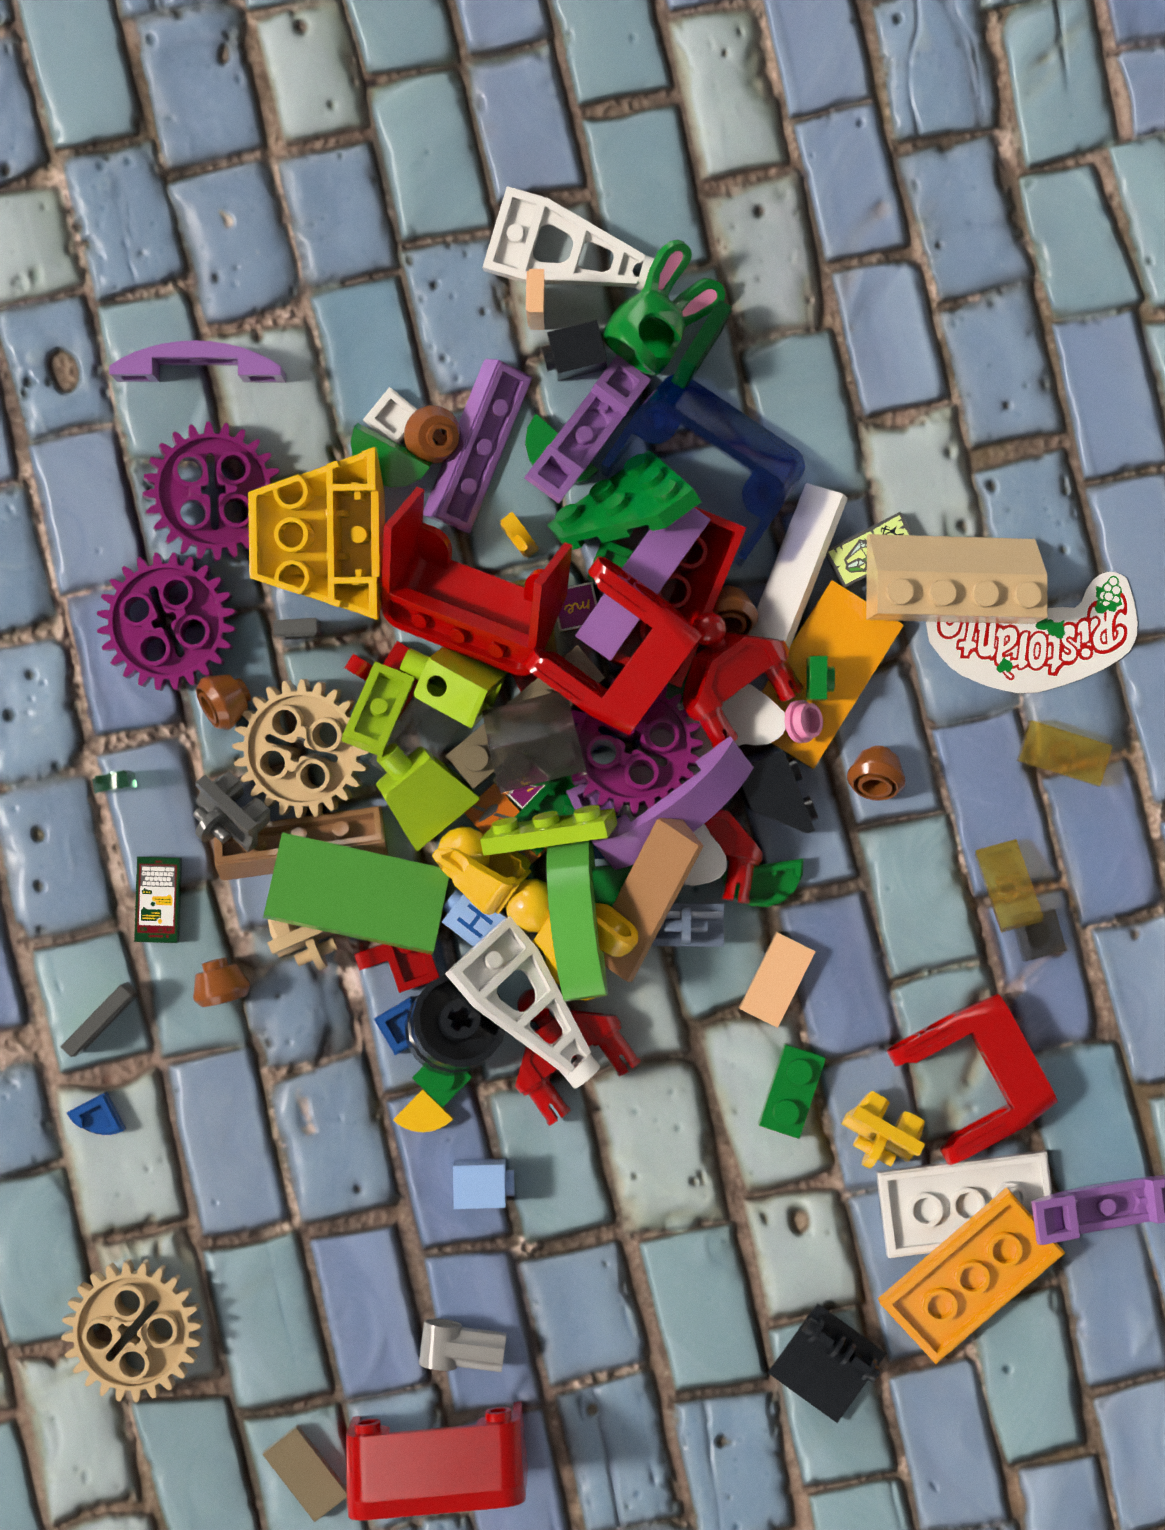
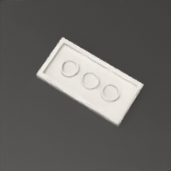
M1045 1150L968 1159L952 1165L944 1162L876 1171L886 1255L888 1258L931 1253L1006 1187L1032 1215L1031 1201L1052 1194L1048 1155Z

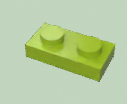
M375 661L343 732L342 742L382 757L412 689L415 677Z

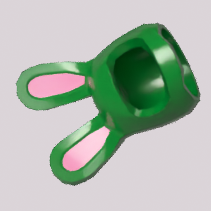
M678 239L669 241L657 252L649 269L644 288L640 293L630 297L620 305L605 326L604 339L609 348L640 372L652 376L660 374L668 365L681 342L685 327L709 315L719 299L724 302L726 294L720 282L711 278H703L680 293L673 301L669 299L668 295L692 258L689 246L684 241Z

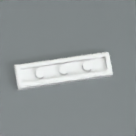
M805 484L757 607L758 623L748 635L784 640L790 649L848 498L844 494L812 484Z

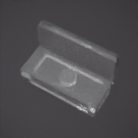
M414 698L397 721L387 746L396 743L407 756L416 748L423 746L438 758L460 729L461 723ZM373 754L368 762L380 771L387 773L377 762V755Z

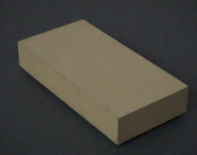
M298 1424L264 1450L262 1455L314 1522L347 1498V1487Z

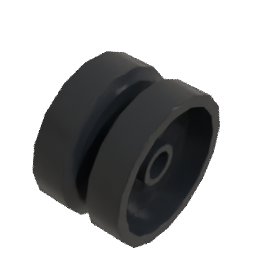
M446 974L429 982L409 1007L404 1024L406 1043L414 1058L429 1071L445 1076L463 1075L481 1066L500 1046L505 1034L504 1029L468 1002ZM453 1020L460 1024L461 1029L459 1031L454 1030L450 1026Z

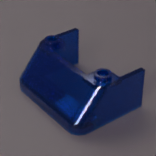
M672 374L666 377L639 407L603 460L601 473L609 477L636 436L650 444H662L672 438L680 425L752 473L742 489V501L745 508L762 521L734 562L741 567L802 478L805 471L804 458L796 448L694 379H692L688 387L683 389L671 382L674 376Z

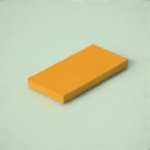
M831 580L792 641L787 660L799 682L803 685L802 692L798 694L795 689H792L796 697L787 701H780L769 680L761 691L786 712L791 702L797 700L806 701V659L809 656H828L827 666L835 667L834 692H827V700L807 701L815 704L820 709L823 718L822 730L811 741L797 743L790 738L785 729L782 736L771 742V744L782 751L784 750L790 756H794L795 759L809 768L814 769L904 625L898 621L866 620V601Z
M1006 1187L884 1292L878 1300L883 1308L931 1360L937 1364L1062 1257L1065 1251L1057 1242L1045 1245L1037 1244L1033 1215Z

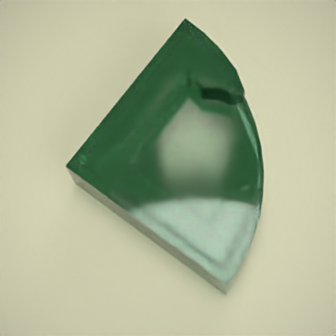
M129 770L94 776L95 778L92 779L94 794L137 787L135 773Z

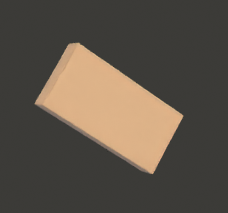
M529 269L527 271L526 315L530 330H545L544 269Z
M776 932L739 1009L778 1028L816 951Z

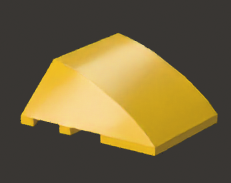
M376 447L248 492L249 574L251 579L379 620L382 595L385 492Z

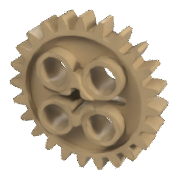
M300 679L296 691L291 680L283 681L282 694L276 687L270 686L266 688L269 700L267 701L260 696L254 697L252 700L258 710H248L242 714L249 721V724L235 727L236 732L245 736L244 741L232 744V748L244 751V757L235 761L234 765L240 767L247 766L248 772L241 777L240 781L248 782L253 780L256 785L250 795L253 797L264 792L266 794L264 804L267 807H271L277 801L280 802V815L287 814L292 806H294L297 818L305 816L308 806L314 817L322 814L323 803L331 811L337 809L338 801L336 795L345 801L350 800L352 795L347 786L360 787L363 784L361 779L355 775L356 771L360 772L370 769L368 764L360 760L361 755L370 752L342 742L343 732L351 717L349 711L355 702L348 700L340 704L338 702L341 696L339 688L325 695L326 682H317L311 691L309 680ZM285 710L292 712L297 720V726L292 733L284 731L280 724V716ZM324 723H330L337 731V740L332 746L325 744L321 740L320 729ZM271 734L290 743L305 739L304 746L306 748L335 754L338 760L337 762H332L317 754H307L300 757L301 750L298 748L269 742L267 736ZM273 751L279 752L284 757L285 767L280 774L272 771L268 764L269 755ZM312 764H318L325 772V781L321 786H316L309 780L308 770Z
M127 1259L123 1263L122 1272H120L112 1262L106 1266V1277L96 1270L90 1275L93 1286L82 1282L77 1287L79 1294L83 1298L72 1297L67 1303L76 1313L66 1314L62 1319L63 1323L73 1327V1329L61 1336V1340L74 1342V1346L65 1353V1357L79 1358L80 1362L73 1369L74 1374L87 1370L90 1374L84 1385L88 1387L98 1380L101 1382L99 1394L101 1396L106 1394L112 1387L116 1389L117 1401H121L126 1392L131 1391L134 1402H139L144 1389L147 1390L152 1399L156 1398L160 1393L159 1383L167 1390H171L175 1385L172 1374L183 1379L188 1370L182 1362L193 1364L198 1357L189 1347H198L203 1341V1338L192 1333V1331L200 1329L204 1324V1321L201 1319L191 1318V1315L198 1310L200 1304H187L185 1299L191 1293L192 1288L188 1287L179 1291L176 1285L181 1276L177 1274L170 1280L165 1279V1265H162L155 1273L150 1272L149 1260L145 1259L139 1269L135 1270L132 1260ZM129 1290L136 1293L140 1300V1307L137 1309L126 1307L122 1303L121 1292ZM156 1300L159 1304L157 1309L140 1327L137 1334L130 1339L113 1360L108 1359V1352L124 1335L129 1326L133 1324L151 1301ZM163 1318L169 1321L173 1328V1334L168 1337L157 1334L153 1326L154 1319ZM100 1323L108 1326L112 1333V1340L104 1342L97 1339L93 1331L94 1324ZM133 1351L141 1354L145 1361V1367L143 1369L130 1367L126 1361V1353Z

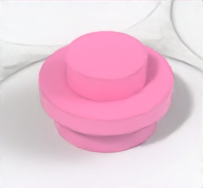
M797 700L789 704L785 712V727L790 738L797 743H806L820 734L823 727V718L820 709L815 704L805 700Z

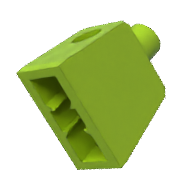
M442 647L430 657L410 648L400 666L401 672L419 680L414 691L415 698L471 729L492 710L508 673L445 647Z
M392 743L386 746L382 757L377 756L376 758L377 762L387 772L377 781L376 786L416 851H419L480 800L467 781L423 746L416 748L407 756L396 743Z

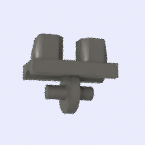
M231 772L225 773L214 781L210 780L206 775L195 782L196 787L200 790L197 805L200 807L195 810L193 816L200 823L196 828V836L202 842H208L216 837L223 844L232 837L249 853L258 845V833L270 821V809L257 798H254L243 808H240L235 801L244 795V790L241 782Z

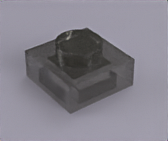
M1054 908L1011 919L1023 961L1067 950Z

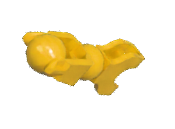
M462 825L448 831L441 838L438 849L432 855L440 869L453 880L454 886L482 913L491 915L496 912L499 914L505 908L507 917L511 916L524 932L538 933L532 942L543 951L546 965L555 983L560 986L552 940L547 883L539 879H527L532 872L529 869L530 861L521 853L514 851L484 856L480 839L483 837L481 832ZM595 903L600 950L613 957H622L628 954L638 942L637 929L611 906ZM587 998V999H581V1000L586 1001V1000H591V999H594V998Z

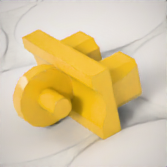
M874 1091L867 1093L855 1108L845 1114L841 1122L843 1126L859 1134L853 1146L865 1152L861 1165L871 1169L879 1160L891 1167L896 1156L909 1162L914 1155L919 1156L925 1146L923 1142L919 1141L925 1121L906 1111L900 1114L895 1126L884 1121L882 1118L890 1102Z

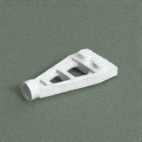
M507 186L482 268L485 272L526 283L527 271L529 269H544L545 284L632 287L642 290L654 258L646 256L546 197ZM552 225L571 237L573 247L570 257L566 261L546 263L539 262L534 258L533 251L539 231L543 226ZM592 242L613 253L614 259L608 271L582 269L578 265L585 243ZM637 264L642 265L639 277L633 274V269Z
M511 916L503 919L445 973L475 1009L558 1069L574 1089L587 1082L599 1070L600 1065L590 1054L591 1051L566 1002L563 1000V996L539 949ZM515 970H521L527 975L535 991L534 1003L524 1012L514 1010L503 1002L497 994L498 986ZM544 1008L551 1011L562 1028V1035L553 1044L545 1042L530 1026V1021ZM576 1055L577 1060L571 1063L572 1057Z

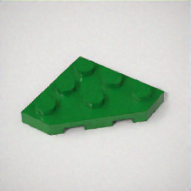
M648 450L644 454H637L631 457L624 464V468L611 478L597 482L592 486L589 494L577 503L566 505L556 513L555 519L549 522L547 526L562 545L564 542L572 545V550L582 548L585 543L584 540L593 537H599L601 542L604 543L630 537L633 532L632 528L648 525L651 531L667 528L702 501L688 483Z

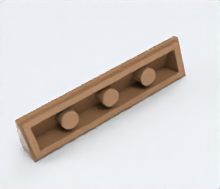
M382 806L326 813L316 817L311 815L301 818L269 821L258 833V845L249 853L232 837L224 844L216 837L214 838L215 867L221 880L273 874L282 832L388 856Z
M659 818L656 820L612 908L629 920L638 931V942L628 954L622 957H613L604 952L605 967L627 982H632L704 847L683 819Z

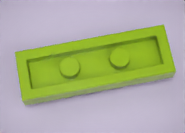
M589 805L576 809L574 814L559 816L556 811H549L535 815L532 818L533 820L518 822L515 817L497 820L492 823V827L483 835L480 842L483 854L486 856L608 838L618 823L614 808L600 810L598 805Z

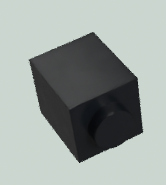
M597 320L547 332L549 345L541 347L547 372L555 370L558 381L606 370L607 357Z

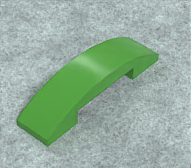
M591 840L547 847V889L550 924L557 972L565 1002L608 996L604 952L599 947L592 869H596L594 847Z

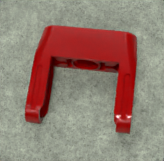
M598 556L588 570L589 575L595 580L598 589L652 627L649 634L608 690L556 652L534 647L524 660V665L532 674L588 715L630 735L699 641L702 634L669 602L612 561Z
M999 994L954 1011L897 1042L886 1051L895 1067L906 1063H917L970 1034L1007 1104L951 1134L948 1141L939 1149L948 1165L959 1163L1023 1129L1058 1103L1049 1081L1011 1011Z

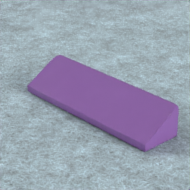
M484 360L459 421L461 434L458 447L451 457L442 463L423 510L424 516L470 534L533 377L500 360Z

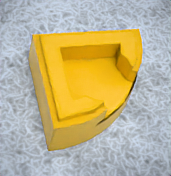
M510 512L500 520L502 530L524 558L527 557L528 559L539 550L530 534L513 512Z
M422 1089L399 1112L393 1121L411 1131L430 1132L444 1127L454 1117Z

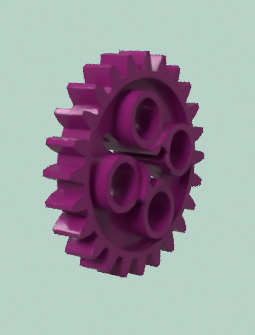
M207 421L204 433L199 434L193 424H190L188 426V438L184 439L176 431L172 433L175 445L173 448L162 442L159 444L158 448L164 456L163 460L150 457L149 464L157 470V473L144 474L143 480L154 485V489L144 491L142 498L154 500L155 504L150 506L145 513L148 516L159 515L160 520L153 529L154 531H160L167 528L170 531L165 541L167 545L174 542L177 538L182 541L180 554L183 555L192 546L196 548L197 560L202 559L206 550H211L214 561L218 562L223 549L227 550L232 559L237 557L238 544H241L249 551L248 492L271 484L270 479L274 478L280 471L278 468L266 469L264 464L267 463L272 454L269 452L258 456L255 451L259 446L260 440L256 439L248 445L243 442L245 437L244 429H241L235 437L229 436L228 423H224L220 433H214L211 422ZM208 454L214 456L215 487L224 491L216 501L219 528L217 530L211 528L210 497L207 494L201 493V490H205L209 482L206 456ZM225 460H237L243 466L244 476L238 480H229L222 474L221 464ZM193 461L201 469V478L194 482H186L179 476L178 466L182 462ZM233 501L243 504L247 511L246 520L240 523L229 521L225 517L224 506ZM189 503L197 504L204 512L203 522L197 525H189L184 522L180 514L181 508Z
M158 552L154 553L153 565L151 566L143 558L139 557L137 558L138 571L134 572L123 566L122 571L126 580L122 583L111 578L109 581L117 590L115 595H101V598L110 604L109 610L97 611L98 616L108 620V625L97 629V633L110 636L111 638L102 646V650H116L117 654L110 663L116 667L126 663L127 666L123 676L128 679L139 672L138 685L146 687L152 677L154 678L155 689L163 691L167 680H170L174 690L180 691L182 678H186L190 685L197 686L196 673L200 671L206 676H213L208 664L213 661L224 665L225 661L218 654L220 648L232 650L234 647L224 640L225 634L237 633L238 630L226 624V619L237 615L236 610L224 608V604L230 601L233 596L229 592H217L224 583L222 578L217 577L210 581L207 580L212 570L209 566L205 565L195 572L196 559L191 556L185 561L183 566H181L179 554L172 552L168 564L165 563L162 555ZM178 583H185L189 591L188 598L180 605H172L169 599L171 588ZM157 587L164 611L173 617L176 616V620L171 623V627L183 647L184 655L182 657H178L171 633L158 625L164 621V617L152 597L151 588ZM138 600H146L149 606L147 617L140 622H134L130 615L131 606ZM194 622H202L206 631L205 637L198 644H189L186 640V629ZM160 638L165 643L166 652L163 658L153 662L147 656V646L154 639Z
M667 685L630 735L607 725L586 712L571 711V718L578 726L565 727L564 734L574 739V741L563 744V752L573 754L575 757L567 760L565 767L566 770L579 769V772L572 778L573 785H580L586 782L587 786L583 792V797L587 799L596 793L600 795L598 799L600 809L611 801L614 802L616 815H619L624 805H629L632 816L636 817L639 805L645 804L648 810L655 805V801L662 800L671 791L681 786V780L687 781L694 776L693 772L687 767L698 766L695 761L700 757L691 752L702 749L703 741L693 739L691 736L700 731V724H687L686 721L690 717L685 709H678L682 695L678 694L670 700L667 699ZM605 727L616 737L620 738V740L599 733L598 729ZM657 729H665L672 734L674 741L667 747H659L652 743L650 735ZM634 738L640 740V749L643 752L634 750L631 755L625 753L626 744L624 742L631 743ZM607 746L615 752L616 756L608 764H599L593 760L591 754L595 748ZM645 753L663 758L667 761V764L661 766L651 757L645 755ZM637 766H645L652 771L654 777L649 783L640 785L631 780L629 776L630 771Z

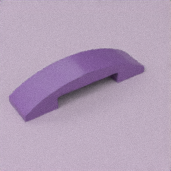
M191 340L162 343L135 351L109 365V374L117 382H160V365L238 366V376L243 382L286 383V373L281 366L272 360L239 346L213 341Z
M616 355L558 435L546 447L525 475L524 479L554 501L560 503L618 427L651 379L619 355Z
M693 508L667 528L655 531L650 529L622 569L658 594L711 519L696 508ZM604 593L575 637L611 661L640 619Z
M731 736L695 761L701 769L700 772L633 821L626 814H623L617 819L618 825L608 838L591 840L615 870L634 865L657 819H683L692 832H694L733 797L754 767Z
M1165 1175L1084 1186L1032 1200L1037 1244L1045 1245L1078 1239L1080 1234L1144 1222L1165 1223Z

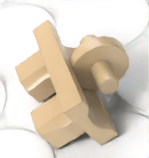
M268 919L270 934L273 940L267 943L273 955L277 954L281 958L307 946L308 949L294 955L298 966L313 961L319 971L328 967L325 955L338 950V946L334 938L320 944L318 941L334 933L306 927L298 928L297 925Z

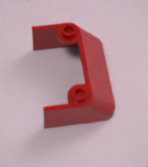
M416 487L384 525L381 595L383 616L392 626L399 630L518 676L529 675L531 672L524 665V660L534 647L545 650L567 597L572 545L564 542L545 569L534 570L526 579L525 587L519 586L452 560V544L447 535L442 530L423 523L424 489Z
M522 1401L513 1403L512 1413L511 1408L496 1407L486 1410L485 1417L478 1419L476 1425L390 1432V1428L381 1425L379 1419L361 1420V1416L352 1417L346 1433L348 1517L352 1520L366 1521L508 1508L520 1505L526 1500L528 1462Z

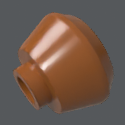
M429 405L419 408L409 417L404 429V441L409 452L425 461L437 464L449 459L455 452L460 441L461 430L456 417L449 410L440 406Z
M733 586L722 587L712 612L718 614L725 621L726 633L748 635L758 623L756 607L742 589Z
M229 674L207 676L200 679L196 688L197 698L203 712L217 729H232L243 717L244 711H248L247 702L251 700V695L246 684L240 678L234 679Z
M872 746L863 750L847 773V781L858 795L870 800L880 801L893 798L904 789L906 782L899 757L884 746Z
M227 957L202 963L203 971L195 974L193 1000L201 1007L219 1005L244 997L248 994L251 986L237 963L228 964Z

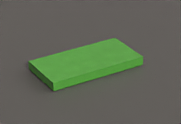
M282 832L263 918L432 955L435 949L449 876L437 866Z

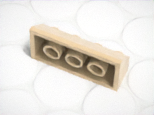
M867 535L866 620L1035 624L1048 618L1047 572L1035 539Z

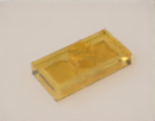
M1030 720L1028 721L1016 761L1100 787L1113 746Z
M1014 839L975 850V858L1001 933L1042 922L1044 916L1017 840Z

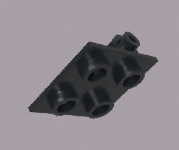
M817 1303L771 1366L768 1374L838 1423L868 1380L874 1382L882 1370L879 1364L887 1353Z

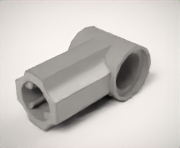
M426 1319L423 1325L419 1365L441 1371H451L457 1367L502 1372L507 1333L462 1327V1324L447 1319Z

